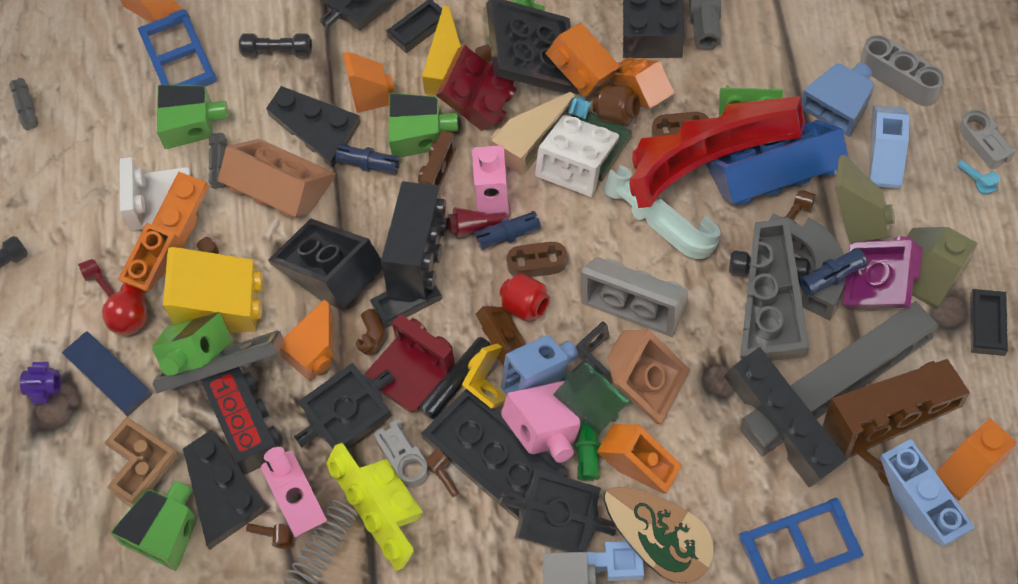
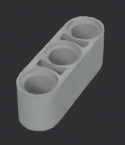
M882 35L870 36L864 44L860 63L870 67L873 78L918 105L931 106L937 102L945 80L944 74L939 68Z

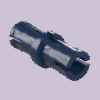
M341 143L338 145V149H341V151L337 150L335 156L337 163L361 167L362 171L366 172L375 170L395 176L398 172L396 169H399L400 166L399 156L375 152L374 148L371 147L361 149Z
M531 211L528 214L510 220L506 217L501 219L499 224L475 231L477 243H480L479 248L481 251L508 241V243L515 242V238L541 230L539 218H536V212Z
M854 248L835 260L828 259L823 262L822 267L806 276L800 277V287L807 296H812L831 284L838 285L843 282L845 276L867 266L866 257L859 248Z

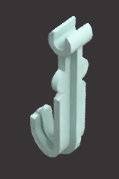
M619 165L617 173L610 169L604 186L605 194L614 199H625L632 205L631 209L635 218L638 220L646 218L647 224L681 253L690 258L704 259L709 257L717 248L721 231L718 225L709 217H703L698 230L662 199L655 200L651 207L638 208L636 196L633 197L630 192L631 171Z

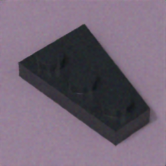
M280 86L266 108L268 115L291 135H296L301 139L309 150L320 155L331 168L336 163V151H341V149H338V145L341 143L347 145L361 123L360 116L283 86Z
M212 429L183 448L206 546L210 550L268 509Z

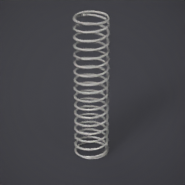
M331 500V506L326 507L327 513H323L324 516H331L341 525L351 528L352 525L349 522L331 514L328 509H335L342 516L352 521H355L358 517L356 511L338 500ZM333 502H336L348 508L356 516L348 513L343 509L338 508ZM329 521L324 522L337 532L344 535L348 534L342 527ZM321 524L319 527H315V534L309 536L311 541L305 542L306 548L301 549L303 556L296 557L298 563L292 564L294 570L288 571L290 577H285L283 579L284 583L288 584L286 580H291L297 584H305L296 580L290 574V572H293L313 584H318L315 579L298 571L295 565L302 566L317 577H322V574L304 565L299 558L307 559L316 567L327 570L323 564L307 557L303 552L309 551L322 561L331 563L330 559L310 549L307 545L313 544L323 552L335 556L332 550L316 543L312 536L318 537L335 549H339L335 542L320 536L316 529L323 530L327 535L339 542H343V538L323 528Z

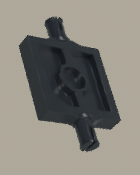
M320 0L331 9L325 16L320 18V22L328 29L338 19H342L361 31L396 0Z
M352 362L298 401L301 408L307 414L310 425L293 437L301 448L319 436L328 442L332 449L340 443H343L346 449H348L393 416L382 401L379 391L395 381V378L386 369L373 380H370L362 375Z
M535 468L531 470L528 486L523 495L507 491L506 489H503L501 493L503 497L500 498L499 504L519 509V522L515 539L564 553L586 552L588 541L594 531L614 536L616 529H612L615 526L611 520L598 517L597 503L601 491L600 487Z

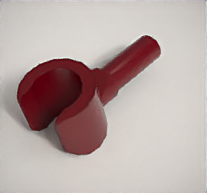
M89 259L78 264L85 281L95 278L108 297L115 293L104 279L102 271L95 260Z

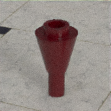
M454 207L453 214H448V229L450 233H455V237L458 239L475 233L477 230L499 224L501 219L506 218L507 215L506 212L486 214L485 212Z

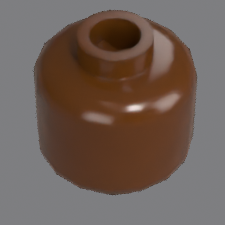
M605 85L601 88L599 94L593 98V112L597 113L598 119L603 124L626 126L638 117L640 99L638 94H635L634 90L629 86Z

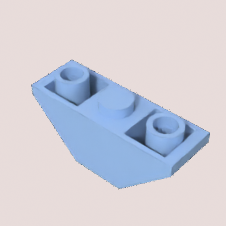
M873 105L869 179L877 187L897 189L902 187L909 142V114L904 107Z
M912 439L905 441L880 456L893 497L915 529L943 547L974 530L975 527Z

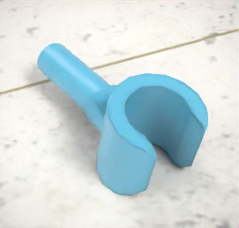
M580 95L579 98L574 97L568 113L586 119L591 103L587 102V98L583 95Z
M963 160L958 163L957 166L975 180L979 193L988 194L998 190L995 184L1000 182V178L996 172L992 171L982 175Z

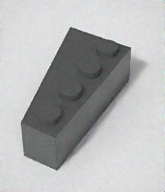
M789 218L755 222L740 361L759 347H761L771 361L806 357L808 354L809 343Z

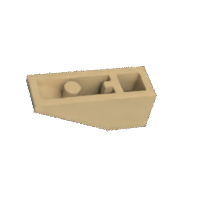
M568 92L513 117L502 128H498L493 133L491 146H504L505 164L507 167L521 175L528 170L537 159L539 146L563 115L573 116V114L568 112L575 97L574 93Z

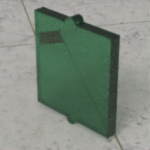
M586 362L573 374L568 373L565 377V382L553 394L554 397L598 435L611 421H617L619 418L618 413L630 401Z

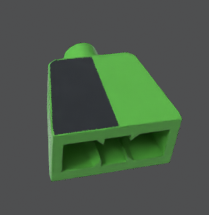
M158 85L157 134L164 149L209 139L212 134V120L229 118L227 102H212L207 88L204 86Z
M389 93V145L392 155H397L401 158L429 152L432 142L438 140L442 130L447 132L459 130L458 114H440L439 101L435 96Z
M220 312L167 326L153 344L152 351L162 372L170 376L207 365L231 344L233 339ZM205 337L206 340L200 343L201 338Z
M174 481L166 496L150 489L146 490L111 531L112 536L120 545L176 571L196 524L195 515L190 508L185 506L186 501L193 492L192 489L179 481Z

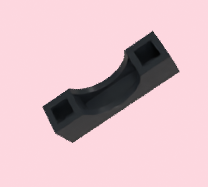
M761 347L736 363L724 375V378L744 404L751 405L759 410L775 427L786 447L787 460L808 487L820 481L848 460Z

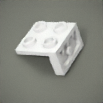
M563 115L538 148L535 176L592 197L597 188L600 166L617 144L619 134L581 121L576 117Z
M132 157L120 158V212L130 231L144 229L146 223L152 224L178 171L191 176L189 168L143 173L142 168H137Z

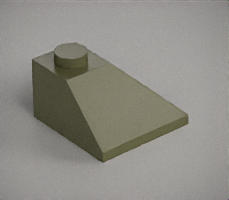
M846 155L839 156L835 190L849 244L889 237L890 224H895L892 204L886 205L884 193Z
M949 227L912 228L907 237L912 238L915 243L923 248L919 280H913L912 296L938 309L969 264L978 243Z

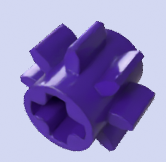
M33 362L32 367L22 371L20 390L23 395L32 398V403H49V398L59 394L61 376L58 370L49 368V362Z

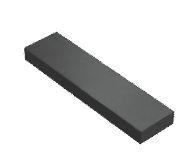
M276 330L228 346L201 368L170 376L165 375L161 370L153 380L152 385L158 394L276 355L285 340L281 331Z

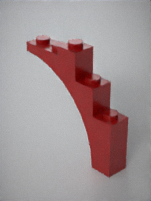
M801 96L727 104L722 116L684 121L679 133L675 135L641 138L632 154L633 166L636 171L629 182L631 195L633 197L636 196L638 208L651 207L657 197L671 183L709 161L749 147L801 138L805 127Z

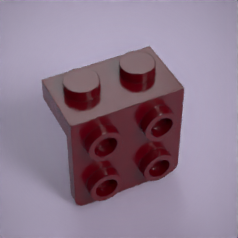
M399 314L392 322L396 338L366 371L365 376L373 380L388 369L395 378V381L384 387L380 392L408 412L415 413L420 409V404L454 366L453 347L445 338L441 336L434 337L428 333L425 326L414 318L409 320L402 314Z

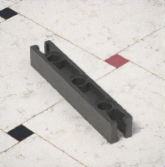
M917 301L911 303L910 308L902 309L793 383L791 387L813 416L818 419L827 413L831 398L863 388L930 342L934 337L931 332L937 329L938 323ZM755 409L743 417L744 426L741 427V432L762 457L783 443L775 427L759 410Z

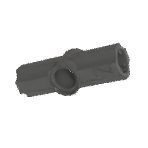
M689 0L690 21H693L695 46L700 47L702 50H713L714 47L721 45V0Z

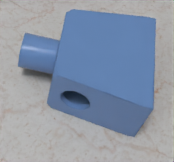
M858 63L851 70L842 64H835L806 87L802 97L803 110L823 122L842 128L843 134L850 137L872 96L874 84L869 80L872 75L870 67L864 63Z
M546 335L505 355L500 388L507 395V393L560 382L565 377L568 363L578 358L576 347L571 341H566L558 346L551 336Z

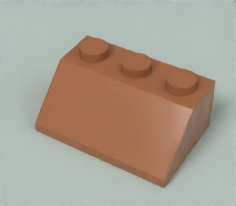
M255 139L226 146L218 181L227 185L228 189L232 192L247 194L253 197L254 201L260 205L273 206L279 209L282 215L289 218H297L313 210L334 180L336 173L264 140Z

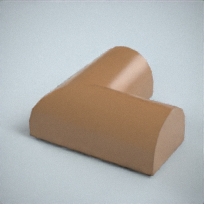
M126 417L104 442L109 448L128 460L127 464L110 482L107 488L131 508L146 490H152L180 457V454L167 443Z

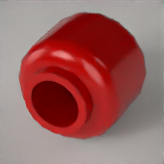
M521 273L515 275L511 280H505L499 292V295L502 297L501 305L503 310L527 322L542 317L550 302L546 285Z

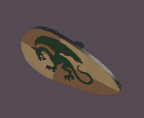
M612 487L604 493L603 501L615 528L643 562L660 577L673 583H688L700 578L709 569L714 556L713 539L708 528L698 517L672 502L643 490L629 487Z

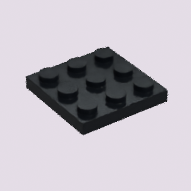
M488 0L486 9L494 76L565 94L568 92L575 94L578 89L545 54L558 35L571 28L570 18L507 0Z

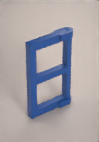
M179 10L165 18L137 28L161 85H170L162 65L193 53H197L205 73L175 85L205 87L217 81L216 74L208 61L187 10ZM183 23L192 43L157 56L149 36Z
M837 497L820 505L738 534L759 584H793L864 556ZM830 512L848 552L815 564L797 524ZM787 528L805 568L771 580L754 540Z

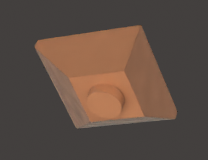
M649 329L624 330L619 335L607 357L614 385L656 424H662L690 369Z

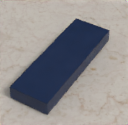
M88 331L83 333L62 352L65 358L127 417L152 395L151 391Z

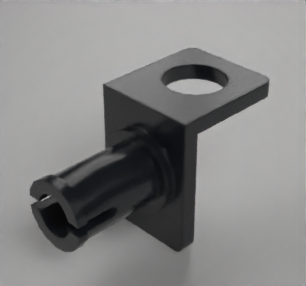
M604 321L576 345L581 363L560 380V382H567L573 396H576L594 377L600 378L608 386L613 383L611 373L591 354L609 337L608 325Z

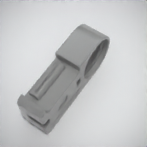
M970 110L964 115L960 125L962 136L990 169L1000 167L1002 161L1005 163L1012 161L1017 148H1012L997 131L998 125L982 110ZM972 120L979 121L983 124L984 129L973 130L968 126L967 122Z
M392 421L389 423L390 429L386 431L383 428L377 430L374 433L376 443L404 485L410 488L423 485L429 475L426 460L418 447H413L404 431L401 430L403 429L401 421ZM413 462L420 464L422 471L417 477L408 478L403 474V469L407 464Z

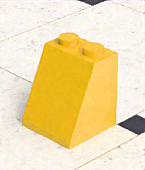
M176 247L168 248L163 306L173 325L220 312L229 333L256 332L257 319L262 318L261 300H258V291L263 290L264 281L261 271H257L253 259Z

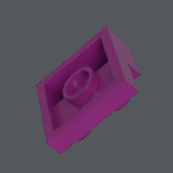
M905 236L894 237L893 241L875 239L850 243L849 252L854 248H859L866 257L867 266L846 276L842 305L847 309L910 308L913 280H919L923 248L915 243L912 238Z

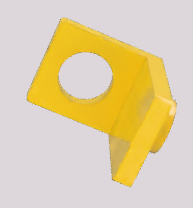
M498 343L482 348L468 364L469 372L462 383V386L492 409L503 405L507 396L485 379L503 348ZM482 390L489 391L496 398L486 395Z

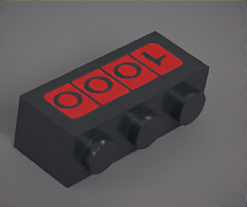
M236 367L200 379L242 473L246 475L261 468L262 464L265 463V453L281 445L282 442L274 425L269 428L266 426L264 418L269 417V414L262 399L255 400L251 393L257 388L250 372L242 373L240 367Z

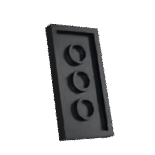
M467 389L421 433L422 439L435 450L439 449L449 459L451 464L498 504L500 498L503 497L501 496L503 489L523 495L527 489L532 469L536 468L563 477L569 476V470L561 463L556 462L549 453H528L501 414L496 409L490 408ZM499 504L519 521L518 508Z

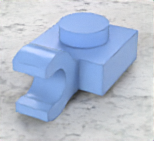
M626 541L605 542V553L587 552L588 565L595 564V574L606 571L607 581L643 580V560Z

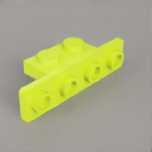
M343 443L335 445L326 462L330 475L336 479L346 494L348 502L354 506L360 515L365 528L373 535L381 547L384 557L390 561L396 571L403 569L414 550L399 527L419 520L423 511L387 459L359 468Z

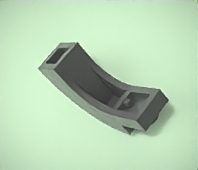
M773 213L769 220L784 219L788 217H780ZM808 217L802 227L789 218L794 254L808 259L810 262V272L822 267L824 261L828 259L835 260L844 255L835 237L823 225ZM846 276L843 282L838 285L831 284L812 296H807L803 292V308L830 321L839 304Z

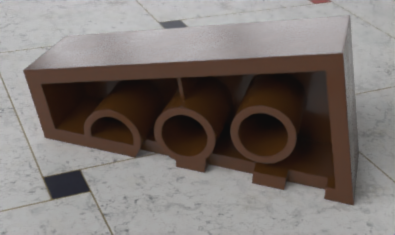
M948 359L936 363L931 361L919 369L831 398L822 427L848 459L857 455L860 448L868 450L963 407L970 392Z

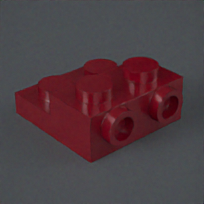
M463 45L457 49L436 96L482 131L501 123L506 115L502 108L505 102L511 100L515 95L516 87L513 86L515 81L494 76L492 61L487 63L470 48Z

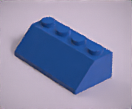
M815 120L805 123L801 138L749 147L724 155L705 164L722 198L735 205H743L751 202L754 196L777 194L782 191L784 186L790 184L795 186L809 183L811 177L820 174L822 176L836 174L839 156L846 155L848 157L842 128Z

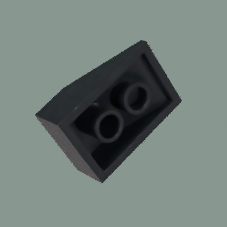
M312 218L268 259L272 266L319 300H326L329 305L341 310L352 303L355 297L382 271L381 258L370 239Z

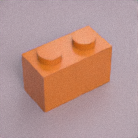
M581 22L558 35L545 53L585 98L605 86L621 67Z

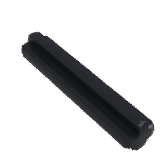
M478 337L420 404V411L424 415L434 419L462 387V383L469 372L468 364L482 348L490 346L491 343L483 337Z

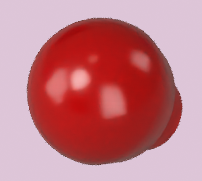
M123 283L120 291L112 294L103 305L102 319L106 327L111 332L123 336L132 335L140 331L147 321L148 309L144 301L147 292Z

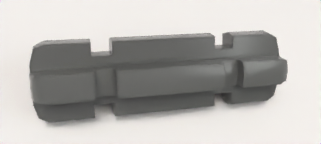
M23 78L12 80L9 85L11 92H13L12 96L17 113H19L20 124L25 130L36 128L38 126V119L35 115L28 85Z
M212 133L209 137V146L211 147L209 148L210 172L208 173V182L213 189L224 188L226 185L219 182L218 177L227 146V139L223 133Z

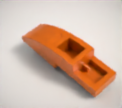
M178 171L152 224L146 223L118 278L119 281L147 293L166 273L168 248H183L199 219L196 212L209 189L207 182Z

